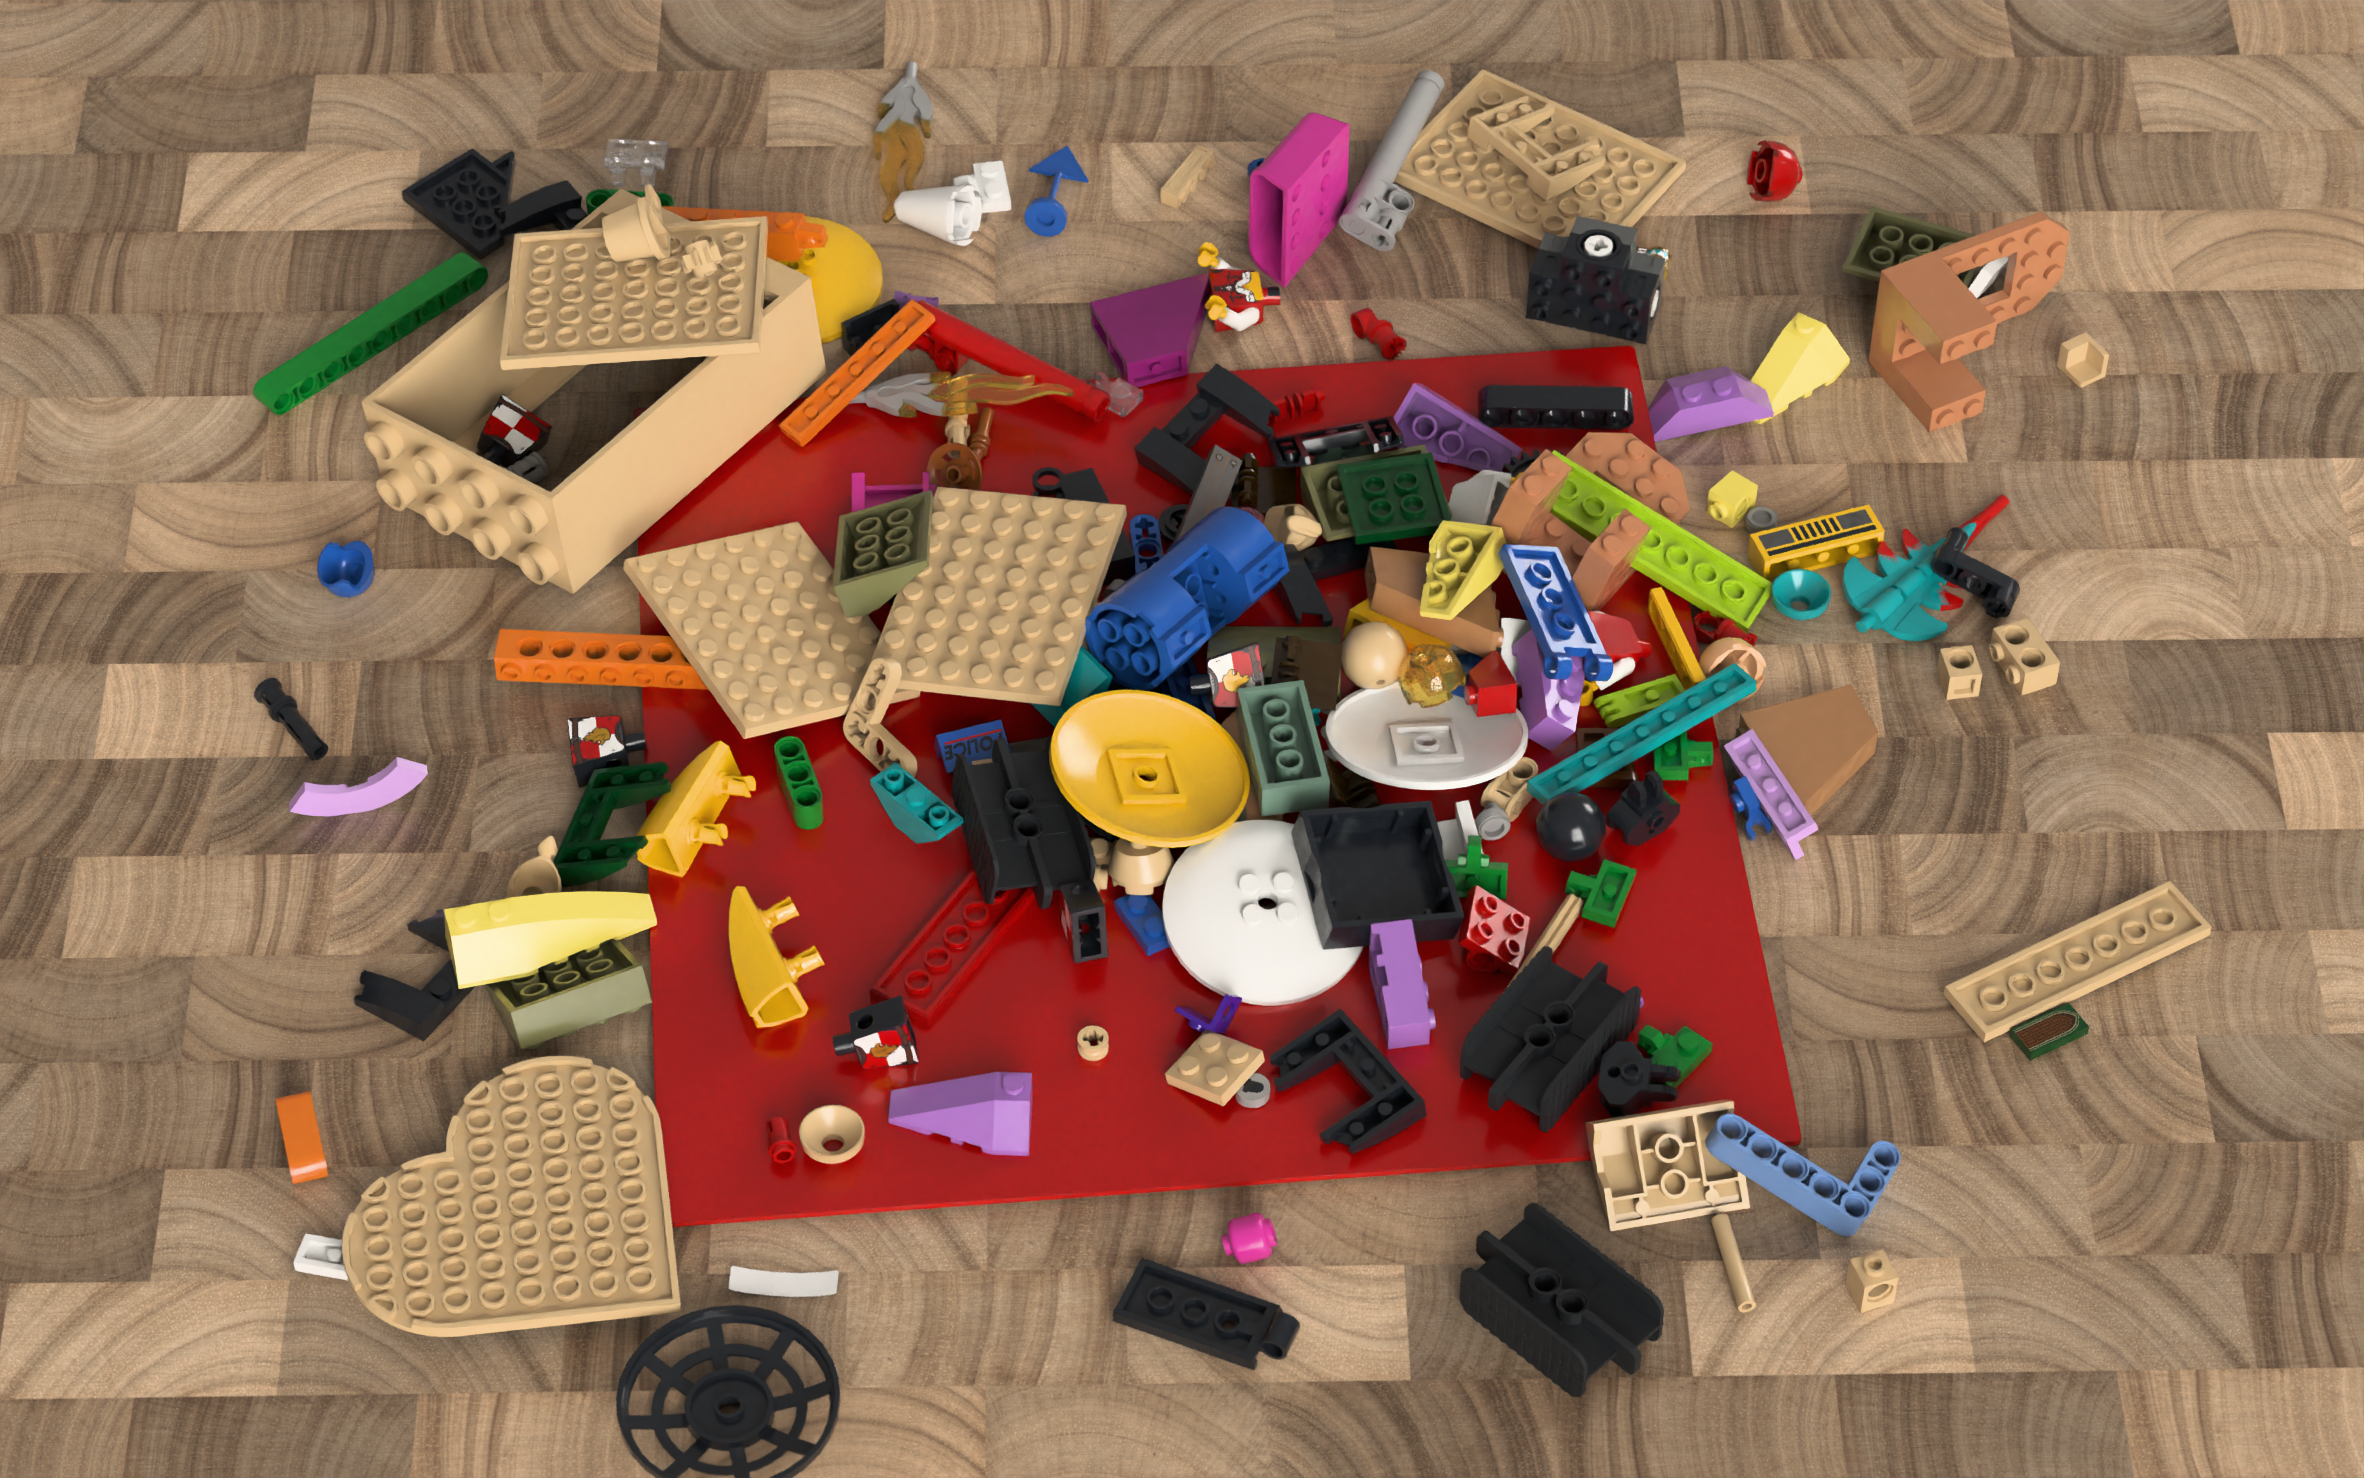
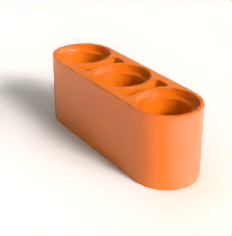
M306 1091L275 1098L292 1183L298 1184L328 1177L311 1092Z

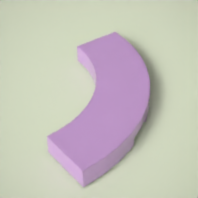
M396 757L386 768L368 777V782L348 787L347 784L319 785L304 782L289 802L290 812L302 815L326 817L370 811L387 805L413 790L427 776V765Z

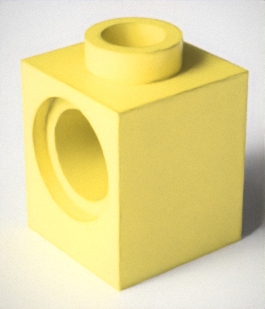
M1732 470L1709 490L1706 513L1715 520L1733 528L1746 516L1750 509L1755 507L1758 485Z

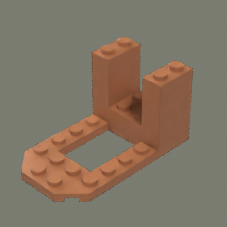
M2037 212L1881 270L1868 362L1928 432L1948 427L1960 420L1974 417L1983 411L1986 389L1959 358L1993 345L1997 324L2033 310L2062 278L2070 231L2062 223L2055 222L2045 213ZM2009 256L2004 288L2001 291L1977 299L1957 276L1959 273Z
M1588 432L1565 456L1676 525L1681 523L1690 510L1682 471L1632 433ZM1545 449L1509 487L1490 526L1502 527L1506 544L1558 547L1586 610L1599 611L1636 571V569L1631 567V564L1651 528L1624 508L1591 544L1550 513L1572 468ZM1503 568L1502 572L1508 575L1505 568Z

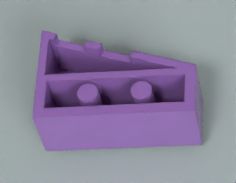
M1531 629L1511 646L1512 655L1517 657L1519 670L1515 673L1516 682L1521 683L1523 697L1519 699L1520 710L1527 723L1528 738L1553 751L1575 732L1585 678L1584 663L1586 659L1585 657L1570 656L1572 659L1570 677L1566 680L1548 679L1543 671L1545 657Z
M1412 919L1370 924L1368 969L1387 1048L1394 1049L1429 1044L1430 1030L1436 1027L1433 1008L1428 1009L1427 1005L1429 1001L1428 986L1422 978V963L1417 950Z

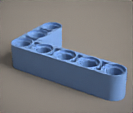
M1729 1113L1722 1115L1717 1120L1705 1141L1706 1148L1714 1157L1836 1234L1846 1237L1854 1235L1865 1222L1901 1160L1900 1152L1895 1145L1888 1141L1875 1142L1859 1163L1848 1184H1846L1743 1118Z

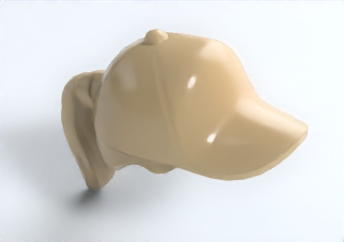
M1299 504L1274 506L1268 510L1265 517L1264 526L1271 533L1275 541L1283 542L1284 546L1294 544L1298 551L1312 546L1322 534L1321 525L1306 507Z
M549 835L540 842L538 856L525 861L514 871L508 884L506 898L561 892V878L552 862L558 852L552 835Z

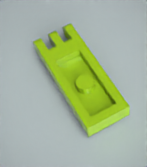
M1676 674L1600 696L1594 700L1593 704L1599 710V714L1605 720L1607 727L1617 728L1627 725L1686 690Z

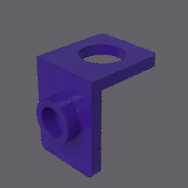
M1225 994L1213 1020L1189 1007L1176 1006L1174 1011L1190 1019L1188 1025L1195 1030L1203 1033L1207 1029L1211 1032L1225 1034L1242 1001V997ZM1230 1005L1227 1014L1223 1017L1225 1010Z

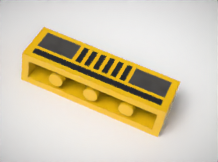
M1868 504L1750 534L1747 557L1758 575L1768 581H1774L1780 574L1789 570L1804 569L1813 571L1848 562L1851 557L1860 559L1876 555L1879 543L1884 540L1885 530Z

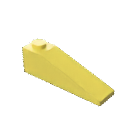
M1798 312L1783 329L1751 381L1766 390L1774 416L1788 409L1789 403L1802 396L1805 399L1812 395L1813 389L1822 384L1827 386L1833 383L1848 366L1850 358L1826 324ZM1772 417L1755 420L1754 422L1762 424Z
M1442 520L1429 542L1430 557L1429 562L1426 563L1427 578L1422 591L1421 616L1452 620L1498 578L1504 568L1498 552L1506 544L1502 527Z

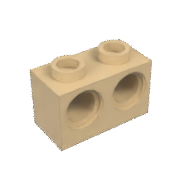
M2028 617L1993 628L1991 643L1988 647L1989 654L1994 662H1998L2005 672L2007 681L2015 686L2021 696L2056 684L2060 661Z

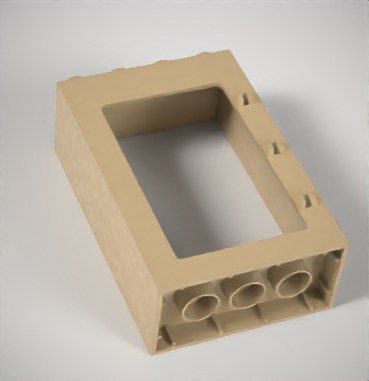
M620 189L571 230L602 228L603 217L637 203V199L641 197ZM661 207L663 223L691 222ZM766 257L760 353L707 357L551 492L481 457L482 452L477 448L481 432L502 394L529 412H532L586 366L570 365L502 370L500 356L509 281L362 401L369 429L364 435V440L369 451L376 457L381 476L376 483L378 493L391 508L402 511L407 507L424 516L437 532L443 535H450L452 532H455L472 541L476 549L485 557L496 560L501 556L520 566L523 573L531 581L540 585L549 581L574 594L827 373L811 278Z

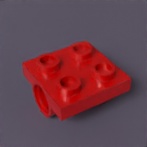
M1478 885L1468 890L1458 944L1468 949L1466 963L1471 969L1481 973H1491L1500 969L1513 977L1523 962L1530 918Z

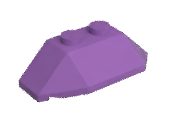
M1728 366L1665 379L1648 407L1655 442L1774 416L1766 390Z

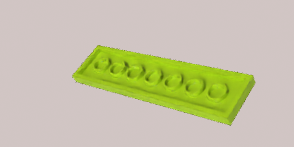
M1554 450L1552 452L1569 465L1572 470L1550 513L1593 543L1623 509H1627L1651 528L1631 567L1705 612L1707 610L1710 611L1709 614L1717 618L1719 615V618L1733 620L1735 626L1747 633L1771 595L1772 582Z

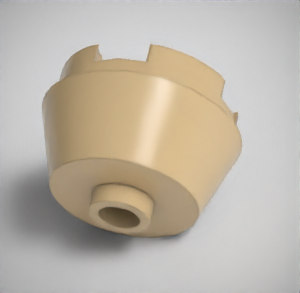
M1120 838L1116 842L1108 873L1112 877L1113 886L1120 885L1125 887L1126 894L1150 895L1154 894V887L1166 885L1175 861L1168 847L1148 846Z

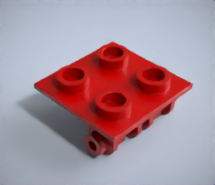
M1311 387L1309 390L1301 392V396L1298 392L1293 393V399L1286 395L1284 398L1270 401L1280 410V416L1270 414L1267 426L1274 429L1273 437L1337 426L1321 402L1325 400L1323 389Z

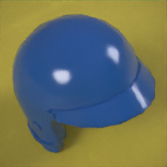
M353 541L345 546L337 542L327 544L321 551L317 564V573L321 584L329 592L339 597L351 598L361 595L370 587L375 575L371 549L362 541Z

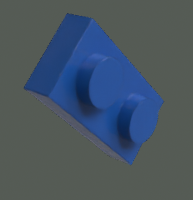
M1128 894L1114 900L1115 911L1147 956L1170 947L1164 930L1162 911L1150 895Z

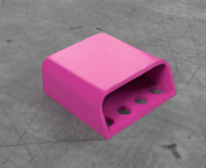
M1314 112L1306 114L1250 175L1249 253L1256 266L1283 288L1288 286L1290 281L1336 226L1347 206L1350 125Z

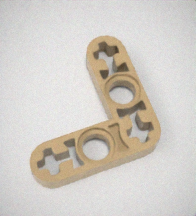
M876 658L869 665L843 723V732L847 740L881 772L896 762L910 775L915 777L917 773L916 758L880 724L901 680V667L894 658ZM871 692H873L876 698V704L873 709L869 704ZM879 739H881L884 745L882 755H879L876 746Z

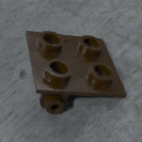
M1243 454L1240 458L1242 460L1241 466L1232 486L1231 507L1241 509L1252 515H1266L1268 510L1274 506L1296 504L1297 467L1274 469L1268 466H1258V459L1254 454Z
M1297 636L1276 637L1271 684L1303 680L1311 708L1335 711L1343 644L1299 640Z
M1322 750L1332 786L1329 794L1337 807L1373 808L1382 805L1372 780L1350 769L1343 771Z

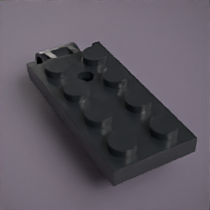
M1141 1258L1113 1311L1114 1322L1254 1371L1257 1367L1256 1356L1258 1352H1263L1273 1359H1284L1300 1329L1298 1320L1292 1315L1284 1313L1280 1305ZM1232 1323L1235 1325V1328L1224 1329L1222 1325Z

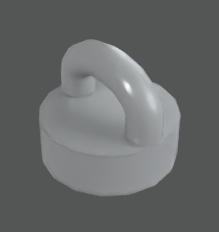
M1495 802L1487 804L1483 812L1475 820L1477 832L1485 840L1500 839L1507 834L1511 826L1507 813L1499 808Z

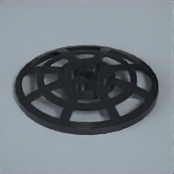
M740 1305L716 1306L693 1311L668 1322L654 1331L638 1346L626 1363L619 1380L616 1396L617 1420L623 1441L632 1457L645 1471L655 1478H678L689 1468L710 1475H734L735 1478H750L749 1472L757 1471L772 1464L787 1451L804 1457L786 1470L769 1478H793L806 1469L820 1455L830 1440L838 1421L841 1403L839 1377L834 1362L824 1345L810 1330L795 1320L775 1311ZM721 1324H753L775 1330L780 1334L769 1351L748 1344H725ZM707 1327L710 1347L689 1354L672 1368L655 1355L662 1347L677 1337L693 1330ZM793 1340L803 1346L816 1360L826 1381L804 1388L797 1372L782 1359ZM727 1357H747L759 1360L761 1363L752 1373L742 1369L729 1368ZM708 1360H713L714 1371L700 1378L695 1384L682 1376L694 1366ZM645 1366L662 1379L653 1396L651 1415H629L628 1407L631 1391L639 1373ZM774 1369L788 1381L793 1390L792 1393L773 1397L765 1381ZM672 1387L686 1396L684 1404L685 1413L663 1415L664 1403ZM829 1395L828 1419L817 1443L813 1444L798 1439L806 1423L807 1403ZM736 1405L739 1407V1410L734 1414L726 1415L720 1412V1409L724 1406ZM796 1406L795 1420L788 1434L771 1427L775 1412ZM688 1427L696 1441L685 1452H682L671 1441L666 1429ZM631 1429L654 1430L661 1446L676 1461L664 1471L652 1464L642 1454L634 1440ZM761 1439L777 1446L767 1455L747 1463L744 1448L757 1443ZM711 1448L719 1451H729L732 1465H712L698 1460Z

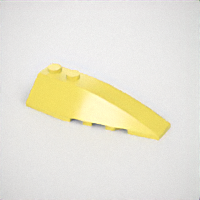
M604 891L544 893L444 909L445 936L459 989L528 977L538 973V968L553 962L555 965L568 961V956L583 950L588 953L598 949L599 944L613 938L618 941L657 925L650 894Z

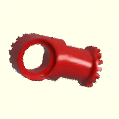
M1365 308L1351 314V325L1356 336L1362 340L1367 338L1372 344H1377L1381 349L1383 358L1389 361L1391 359L1395 360V357H1399V353L1402 354L1401 351L1406 350V340L1393 331V325L1385 319L1379 320L1372 309Z
M1708 610L1706 613L1701 611V614L1697 613V616H1695L1694 629L1697 641L1703 644H1711L1718 639L1731 637L1741 638L1755 646L1757 636L1751 632L1746 633L1738 628L1733 620L1719 618V615L1716 618L1711 616ZM1710 624L1713 625L1716 628V630H1702L1700 628V625Z

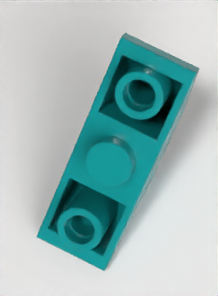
M896 762L870 779V785L893 824L916 844L938 841L963 823V818Z

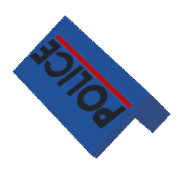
M1001 719L936 735L934 742L937 758L942 757L947 774L954 773L953 769L959 754L965 755L968 765H972V761L992 758L995 739L1004 738L1009 753H1011Z

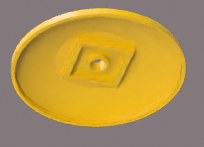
M805 216L806 222L825 226L826 234L828 235L825 247L805 249L798 261H775L811 278L822 344L842 337V322L877 306L882 294L883 273L876 252L859 234L841 224L821 218Z
M1113 690L1092 695L1076 703L1065 712L1056 725L1050 742L1049 762L1057 786L1067 801L1081 815L1099 828L1131 842L1172 848L1207 842L1219 836L1237 821L1249 795L1250 777L1247 763L1231 735L1203 711L1164 694L1143 690ZM1144 775L1150 781H1145L1141 779L1139 776Z

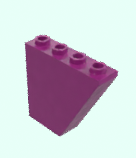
M1207 273L1090 302L1091 327L1128 389L1188 374L1207 313L1205 304L1210 298L1209 276Z

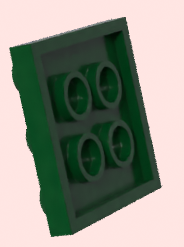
M1432 452L1337 464L1336 475L1356 545L1434 535L1442 520L1451 521Z

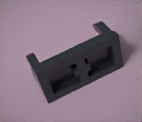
M892 299L842 322V344L845 351L852 356L900 310L899 303Z

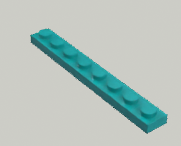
M1734 663L1528 780L1527 791L1542 805L1560 793H1579L1755 692L1757 681Z

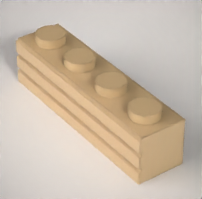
M1197 144L1161 188L1162 204L1177 209L1181 203H1185L1190 192L1195 191L1199 181H1203L1209 169H1213L1215 165L1214 150Z

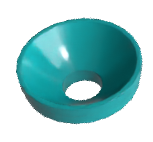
M1804 569L1789 570L1780 574L1774 580L1771 591L1772 602L1780 613L1793 620L1804 621L1812 619L1824 613L1828 608L1831 599V587L1827 580L1816 572ZM1800 601L1807 604L1808 608L1806 610H1796L1791 607V604Z

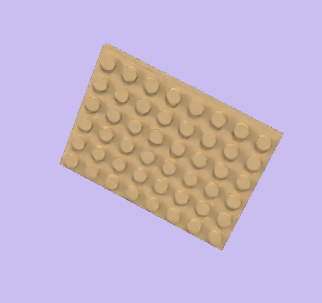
M1482 69L1420 132L1394 182L1539 249L1545 232L1556 234V236L1569 237L1577 216L1632 228L1685 171L1686 161ZM1527 95L1530 97L1527 105L1532 109H1541L1548 103L1555 107V111L1552 116L1524 133L1552 156L1596 139L1599 142V150L1593 152L1595 159L1605 157V165L1579 184L1545 201L1526 185L1528 175L1498 150L1493 149L1485 152L1467 137L1470 117Z
M767 216L663 223L669 232L671 246L669 258L658 260L654 256L615 262L606 246L603 228L515 234L500 356L502 370L760 353L768 241ZM707 240L710 247L718 246L722 260H720L721 263L716 264L718 272L708 277L695 279L693 272L685 274L680 259H682V256L687 255L685 251L686 246L698 241Z
M937 487L932 506L929 566L897 593L871 662L876 658L888 657L898 661L902 676L897 689L1060 706L1086 633V618L1091 615L1096 605L1127 516L1126 506Z
M798 521L625 559L624 571L744 739L848 713L868 670L881 632L868 615L846 618L833 589L834 569ZM896 689L890 704L917 698L920 696L921 691ZM873 692L869 695L871 708H874L876 704Z

